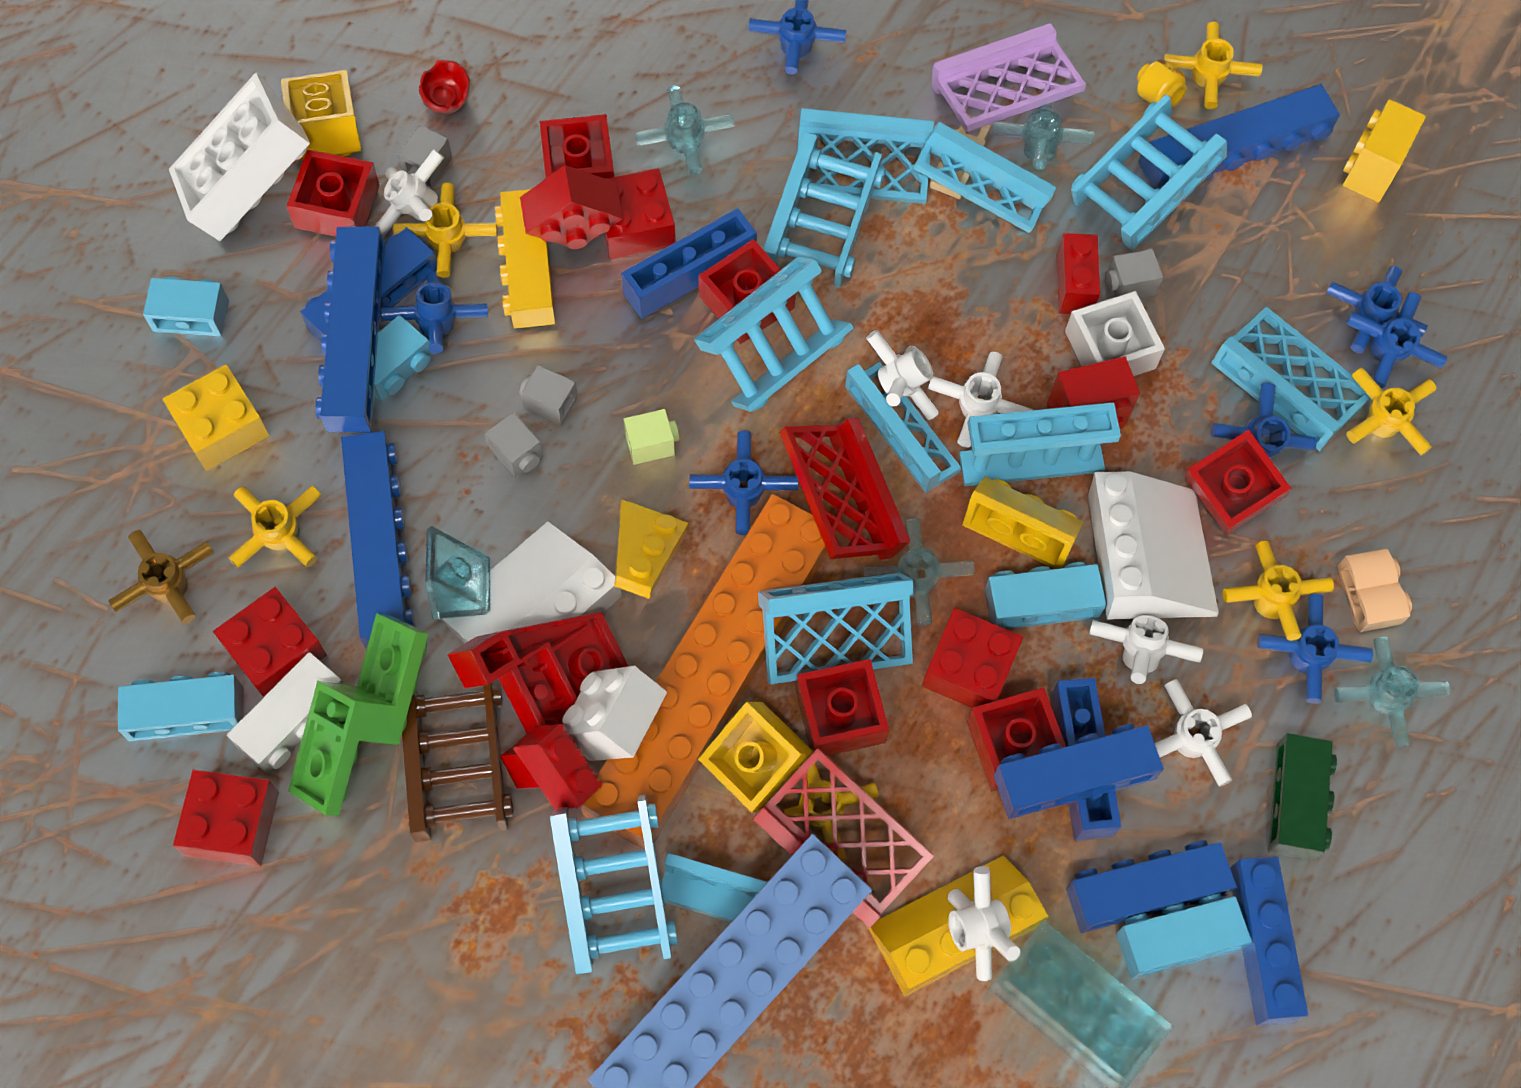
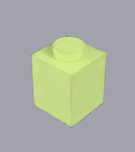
M665 409L623 418L625 436L633 465L675 455L674 442L679 441V433L675 420L668 421Z

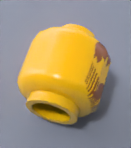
M1160 59L1152 64L1147 63L1140 69L1137 75V92L1141 98L1150 104L1158 102L1166 94L1171 98L1172 108L1182 100L1186 93L1187 86L1185 85L1186 78L1184 73L1168 61Z

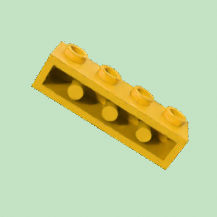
M531 189L500 192L501 206H495L497 227L503 226L504 235H497L499 255L506 256V264L500 265L502 286L508 285L509 290L508 295H502L505 316L511 315L514 328L555 324L548 243L525 232L520 197Z

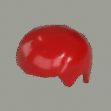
M437 60L431 69L423 72L420 79L419 95L423 104L437 114L455 113L468 100L470 78L466 69L457 62Z

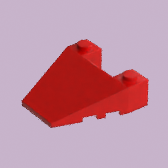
M602 612L476 636L447 654L464 688L489 685L496 679H499L526 733L537 726L564 724L563 717L565 713L575 704L581 693L580 686L583 680L592 672L628 667ZM513 747L500 755L517 789L540 788Z

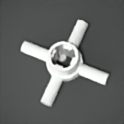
M435 149L432 150L415 174H408L403 170L398 171L394 167L386 170L385 176L389 181L384 189V197L391 202V206L375 226L380 227L383 238L401 214H409L415 219L422 221L431 219L432 211L429 208L437 203L438 195L434 190L426 186V181L444 159V156Z
M878 330L871 332L866 339L886 364L878 370V376L882 387L888 394L886 397L887 403L890 406H897L903 395L910 396L927 420L936 417L939 411L920 387L933 378L931 364L924 353L915 346H908L904 355H896Z
M990 352L983 372L972 375L964 386L933 376L929 383V390L959 399L960 408L966 419L957 442L963 447L971 446L967 424L969 417L991 415L997 412L1012 413L1033 410L1002 399L1001 385L996 375L1003 356L998 352ZM978 395H983L985 399L978 398Z
M1150 615L1136 617L1127 629L1093 620L1089 633L1090 635L1123 643L1125 647L1122 655L1123 661L1132 670L1131 680L1136 684H1143L1146 681L1147 673L1157 669L1160 659L1165 654L1200 663L1204 648L1169 640V630L1166 623Z
M1178 679L1167 683L1164 687L1181 717L1175 725L1174 735L1155 743L1159 757L1176 750L1190 758L1202 756L1218 786L1221 787L1232 781V778L1216 747L1221 741L1222 730L1252 717L1249 707L1244 704L1218 716L1209 710H1194ZM1195 726L1201 729L1202 735L1195 734L1192 737L1188 729H1192Z
M984 866L976 867L974 869V901L972 902L959 889L952 890L948 895V901L957 910L950 912L948 922L951 937L959 950L965 951L976 948V977L981 981H988L992 978V947H995L1008 961L1016 960L1020 955V949L1009 939L1011 924L1005 906L998 899L991 901L990 869Z

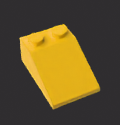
M347 70L281 79L283 104L303 127L310 142L307 149L339 156H349L354 152L361 151ZM306 152L300 159L294 161L304 160Z

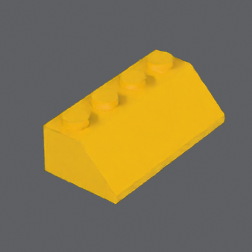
M1004 855L984 865V867L990 869L991 901L998 899L1007 910L1011 924L1009 939L1013 941L1040 927L1049 916L1030 882ZM974 871L878 919L870 928L868 927L904 997L976 960V948L965 951L957 948L951 937L948 922L950 912L957 910L948 901V895L952 890L959 889L972 902L974 901Z

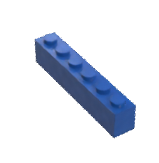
M1319 84L1186 130L1201 142H1208L1216 133L1227 141V157L1204 179L1206 180L1214 173L1226 169L1228 171L1235 170L1246 162L1255 159L1258 161L1264 160L1273 153L1285 149L1287 151L1293 150L1302 143L1314 139L1316 141L1323 140L1333 132L1340 113L1323 85ZM1171 135L1149 142L1178 166L1181 164L1185 165L1193 157V152ZM1140 155L1138 163L1153 189H1161L1169 181V176L1143 155Z
M337 227L336 240H331L330 258L334 265L333 271H328L327 288L331 292L330 302H325L324 317L325 322L328 323V332L323 333L321 338L325 365H320L318 371L319 384L323 389L322 397L316 398L315 405L316 417L322 420L327 432H371L385 243L380 227Z
M385 431L341 437L359 634L366 650L376 613L390 615L416 627L413 609H407L406 597L412 596L411 581L409 575H404L402 564L408 563L409 559L406 542H400L399 530L405 529V521L402 508H397L396 497L402 496L399 476H393L392 465L398 464V455L395 443L389 444Z

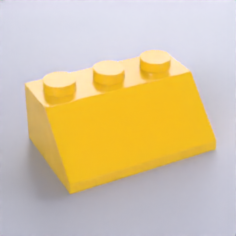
M984 476L970 498L962 526L1051 568L1061 569L1084 522L1078 520L1073 513L1067 510H1057L1044 504L1035 495H1025L1012 489L1003 480H992Z

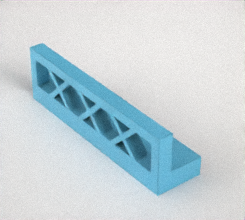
M941 122L937 123L928 136L913 166L914 170L1028 233L1033 230L1042 208L1052 198L1056 189L1052 184ZM929 152L941 158L944 165L943 168L936 169L924 162ZM963 170L969 173L973 184L965 185L961 183L955 172ZM991 186L999 190L1003 200L994 201L988 198L985 188ZM1021 202L1032 208L1029 219L1017 214L1014 204Z
M881 362L865 371L859 364L849 369L846 376V389L925 493L960 473V465L907 396L903 395L898 404L906 412L905 420L903 421L887 403L886 397L888 394L886 392L881 394L871 379L877 376L878 370L883 367ZM910 430L921 432L926 438L925 447L920 445ZM930 457L942 459L948 468L941 472Z
M668 853L664 864L665 874L661 888L664 903L732 922L768 882Z

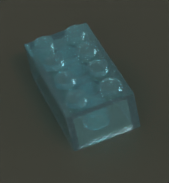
M1045 920L1042 921L1022 946L1019 957L1014 961H1010L989 988L991 992L1106 1088H1128L1174 1027Z

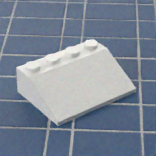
M255 73L169 168L187 220L219 241L227 233H231L237 228L240 219L249 209H253L259 204L262 195L272 184H277L282 179L285 170L294 160H298L304 155L307 146L310 144L303 127L258 73Z
M1131 471L1094 472L1088 493V502L1100 578L1106 601L1107 619H1135L1142 615H1150L1157 618L1217 617L1219 612L1194 490Z
M547 521L443 610L438 617L465 644L480 635L598 612L603 614L622 597L621 588L614 586L615 576L593 554Z

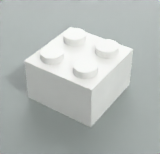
M1136 291L1072 311L1065 330L1081 366L1126 356L1133 376L1156 369L1165 350Z
M636 666L592 672L583 680L580 686V695L575 704L567 710L563 717L564 730L568 731V737H573L572 743H577V749L581 750V754L590 761L633 758L667 691Z

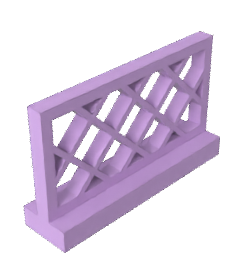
M1051 23L933 63L932 88L937 95L942 94L966 132L1085 91L1086 83L1057 43V31ZM1052 55L1057 60L1055 65L1038 61ZM1020 66L1029 68L1026 75L1009 71ZM1034 70L1051 74L1048 81L1031 77ZM991 76L999 78L996 85L980 81ZM1056 76L1070 79L1072 83L1063 86L1053 83ZM1004 80L1021 84L1019 91L1003 88ZM1027 86L1044 90L1042 94L1037 96L1024 93ZM960 87L970 88L967 96L954 93L952 90ZM975 90L992 94L989 102L972 98ZM997 96L1014 100L1013 104L1008 106L994 104ZM969 106L984 110V113L970 119L965 111Z

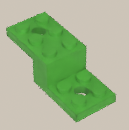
M376 613L357 686L317 680L288 789L290 793L324 815L339 816L342 803L347 796V784L352 765L357 759L359 741L399 745L402 732L407 724L410 701L417 687V675L421 660L426 653V642L429 633L390 615Z

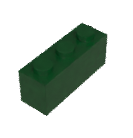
M1287 733L1277 743L1268 853L1314 861L1325 851L1329 850L1332 830L1327 827L1328 814L1332 812L1335 798L1334 792L1330 791V777L1334 776L1337 766V756L1332 754L1333 741Z

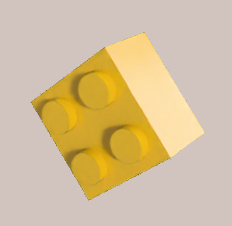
M1390 99L1387 101L1383 111L1375 109L1353 151L1354 153L1351 154L1343 170L1349 173L1343 186L1379 203L1401 167L1426 115Z
M227 364L162 398L205 471L214 468L270 437L261 418Z
M746 702L698 760L751 812H758L814 751L763 702Z

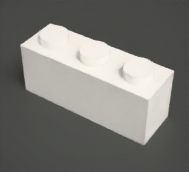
M310 652L227 734V737L266 774L273 768L278 769L284 765L291 755L290 751L302 740L317 680L344 684L338 676Z

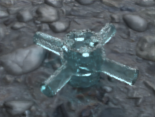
M676 85L671 86L667 89L672 108L668 112L665 127L635 133L636 144L640 146L668 140L670 146L675 151L685 154L690 174L697 175L703 170L697 148L703 140L704 133L734 127V118L732 114L702 120L699 109L695 105L683 101L680 87Z
M1052 103L1038 107V110L1030 113L1025 124L994 121L992 135L1023 138L1025 141L1024 154L1034 161L1033 165L1036 169L1042 170L1046 168L1047 161L1052 160L1056 156L1058 145L1061 142L1092 145L1094 131L1063 128L1061 117L1058 113L1052 111Z
M911 518L906 520L907 534L911 541L908 544L909 551L901 557L898 566L863 568V577L901 572L913 580L914 595L909 596L915 598L917 624L926 626L932 624L929 593L936 587L940 577L971 576L975 574V567L973 561L939 563V560L932 551L923 548L920 519ZM920 568L925 570L926 578H917L918 572L916 570H920Z
M1378 637L1373 641L1380 672L1371 679L1369 686L1335 688L1334 698L1336 702L1369 701L1370 706L1375 711L1389 715L1395 747L1403 748L1411 745L1404 711L1413 704L1415 698L1448 696L1450 687L1447 681L1419 683L1417 676L1410 669L1403 666H1394L1389 638ZM1399 692V695H1396V696H1394V695L1391 694V693Z

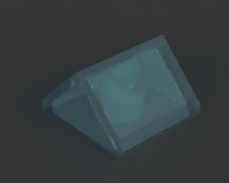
M430 526L427 529L425 584L432 618L443 619L486 615L490 612V557Z

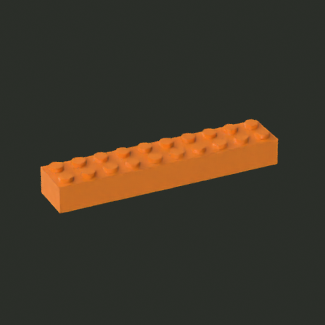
M774 494L770 496L655 683L667 691V694L634 757L606 760L598 773V780L602 781V787L581 806L584 816L596 818L639 810L638 795L646 794L648 805L654 803L656 805L659 827L652 828L655 843L702 763L698 760L699 757L721 733L766 658L763 611L759 606L758 591L810 584L828 555L812 514ZM790 616L773 618L774 633L777 636L780 635ZM642 826L612 831L638 847L645 849Z

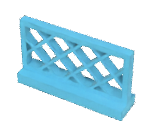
M801 108L797 151L804 132L817 135V138H820L826 145L821 149V154L826 155L831 151L838 159L854 162L864 154L872 163L874 155L869 149L876 144H885L892 153L881 161V167L884 168L885 165L897 157L907 170L896 179L886 170L884 178L889 184L881 190L874 189L871 199L926 204L928 177L914 170V165L909 162L902 152L909 147L923 148L934 128V121ZM844 140L853 141L859 148L847 159L836 148ZM931 152L928 153V155H927V157H926V159H925V161H924L925 163H927V164H929V165H930V154H931ZM817 167V170L823 177L813 184L861 197L865 180L855 178L856 181L849 186H840L833 179L838 174L837 172L830 171L828 173L826 169ZM912 174L921 184L920 193L906 192L899 183Z
M1267 306L1234 337L1230 336L1222 344L1211 362L1258 402L1260 401L1261 384H1275L1273 414L1282 418L1299 435L1316 437V449L1318 451H1321L1331 438L1371 399L1352 378L1351 373ZM1266 321L1276 330V335L1262 334L1260 324ZM1240 342H1254L1257 353H1252ZM1263 343L1278 344L1280 355L1265 354ZM1287 345H1296L1302 350L1303 356H1289ZM1267 363L1282 364L1284 375H1279ZM1291 365L1305 366L1307 377L1293 376ZM1314 367L1326 369L1330 374V378H1317ZM1294 385L1309 386L1311 397L1305 396ZM1318 387L1332 388L1334 399L1320 398ZM1341 388L1351 389L1361 398L1359 400H1344ZM1322 407L1336 408L1338 420L1336 421L1326 413Z
M898 572L758 591L759 606L763 611L767 682L777 684L796 681L797 674L853 663L844 655L857 639H860L871 648L862 660L871 659L873 669L913 664L909 595H914L913 580ZM899 601V614L891 624H888L878 613L887 602ZM869 604H875L872 609H870L867 606ZM861 606L868 614L854 630L842 619L851 607ZM839 609V611L836 614L831 610ZM826 611L833 618L818 635L806 624L815 612ZM797 614H804L800 619L795 616ZM790 616L797 623L782 640L774 633L773 618ZM876 618L887 629L875 644L872 645L861 634L873 619ZM838 623L852 633L839 650L835 649L825 640ZM899 626H900L901 634L897 631V628H898ZM802 628H805L816 639L805 653L801 655L789 644ZM894 633L901 639L902 655L887 657L880 649ZM775 639L780 643L776 649ZM823 643L835 654L826 666L816 667L808 660ZM787 648L799 660L790 671L777 673L776 660ZM876 654H878L881 657L873 659ZM841 659L846 662V663L838 664V662H839ZM805 664H807L810 667L807 669H802Z

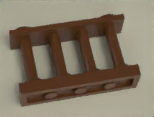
M492 682L489 685H484V690L429 698H425L424 694L419 695L416 689L412 695L407 713V724L402 732L409 830L415 842L431 840L430 828H435L436 823L496 815V822L500 831L508 830L507 817H513V803L511 794H504L496 712L497 707H503L500 684L494 685ZM485 705L487 726L432 734H428L427 730L422 731L421 718L427 717V713ZM489 741L491 763L432 771L431 767L425 768L424 754L430 753V749ZM492 778L494 800L437 808L434 807V804L428 805L427 791L433 790V786Z

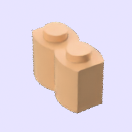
M1388 549L1345 556L1338 564L1340 581L1349 599L1350 611L1359 632L1401 625L1410 617L1412 610L1411 598L1407 592L1403 591L1398 582L1400 566L1398 561L1392 558Z

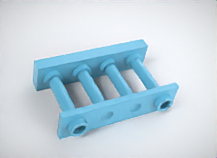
M1166 94L1158 102L1151 103L1145 110L1143 117L1087 173H1081L1075 179L1071 188L1073 203L1077 207L1089 197L1122 224V243L1131 251L1227 157V141L1216 133L1208 142H1201L1170 118L1172 115L1171 98ZM1160 127L1193 152V157L1185 165L1181 164L1178 166L1146 140ZM1135 151H1138L1169 176V181L1161 189H1153L1122 163ZM1111 174L1115 175L1146 200L1145 205L1137 213H1130L1099 188Z
M804 132L763 248L776 265L780 257L785 259L786 256L816 259L819 265L835 270L834 286L841 288L844 276L850 278L856 258L851 257L874 187L881 188L886 168L881 167L882 154L875 152L871 167H866L821 154V150L817 149V135ZM817 167L865 180L861 197L811 183V179H808L810 169L816 170ZM809 196L856 210L851 226L801 213V209L797 208L800 198L806 199ZM797 226L846 240L841 256L791 243V239L787 238L790 227L795 229Z
M797 257L694 338L701 351L722 355L741 387L742 392L731 400L734 407L749 412L760 409L767 403V398L829 348L841 344L844 336L854 329L849 322L835 319L830 320L811 285L813 283L812 279L822 272L816 259ZM796 292L801 294L819 327V330L806 341L786 307L787 299ZM771 312L776 316L794 348L781 361H779L760 328V320ZM744 333L749 335L768 368V371L755 382H753L733 348L735 345L734 341Z
M1114 403L969 417L967 424L972 450L959 451L964 486L978 485L984 476L992 480L1000 479L1005 482L1105 472L1106 469L1100 444L1118 442L1121 437Z
M646 794L638 795L639 810L578 821L577 817H569L568 807L554 809L550 814L576 975L592 972L593 959L599 958V954L661 943L663 959L672 958L671 946L678 945L675 921L667 922L652 834V828L659 827L655 803L648 805ZM642 826L645 843L644 850L584 860L583 856L576 857L574 842L580 841V836ZM648 865L651 889L590 899L589 895L582 896L580 881L586 880L588 875ZM655 904L657 928L597 938L596 934L589 935L587 920L593 919L595 914Z

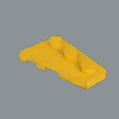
M621 499L614 586L649 599L685 537L688 522Z

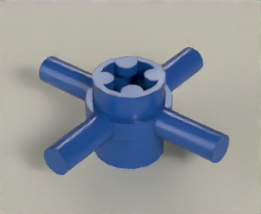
M796 0L795 7L787 10L780 22L752 18L749 20V32L778 35L781 41V49L787 55L785 72L790 75L798 72L800 58L807 56L811 52L815 40L845 43L847 30L817 27L812 13L807 10L809 0Z
M1396 266L1389 267L1383 281L1372 285L1362 295L1334 281L1331 282L1326 294L1354 306L1355 313L1382 325L1390 319H1398L1400 314L1398 311L1402 298L1396 285L1402 270ZM1413 319L1412 322L1419 328L1422 338L1428 325ZM1358 330L1351 349L1356 353H1363L1371 336Z
M430 272L427 275V283L420 286L417 290L414 306L381 307L382 321H392L399 314L405 320H415L420 330L429 336V351L433 354H439L443 351V336L452 330L453 322L456 318L488 317L487 303L455 304L452 301L450 289L441 283V277L437 276L436 272Z
M1409 292L1407 294L1398 319H1390L1380 325L1352 311L1346 320L1347 325L1373 337L1370 342V350L1374 358L1380 362L1373 380L1380 388H1385L1396 361H1403L1412 355L1439 369L1447 361V356L1419 343L1420 331L1417 325L1412 322L1421 300V296L1417 293Z
M1270 383L1261 384L1258 417L1249 420L1244 427L1213 423L1210 430L1211 437L1233 440L1249 429L1269 457L1278 454L1285 447L1314 451L1317 444L1316 437L1291 434L1288 424L1282 418L1273 416L1276 385ZM1269 436V444L1263 443L1261 437Z
M739 431L737 433V460L727 467L723 475L690 474L689 489H723L727 500L736 507V533L739 535H747L749 532L751 507L757 504L764 490L798 491L797 476H764V472L758 464L751 460L752 434L750 431ZM740 482H748V488H740Z
M1310 594L1308 596V626L1300 630L1302 635L1299 639L1289 641L1283 636L1259 634L1257 640V647L1260 649L1289 652L1292 665L1298 671L1307 674L1306 701L1309 703H1320L1322 701V670L1329 667L1336 658L1368 663L1373 658L1372 648L1339 644L1335 632L1323 625L1324 596L1321 594ZM1316 647H1317V648L1319 649V651H1320V652H1319V656H1318V655H1315V653H1316Z

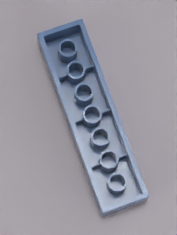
M812 834L589 1077L588 1081L595 1088H694L869 895L872 889Z

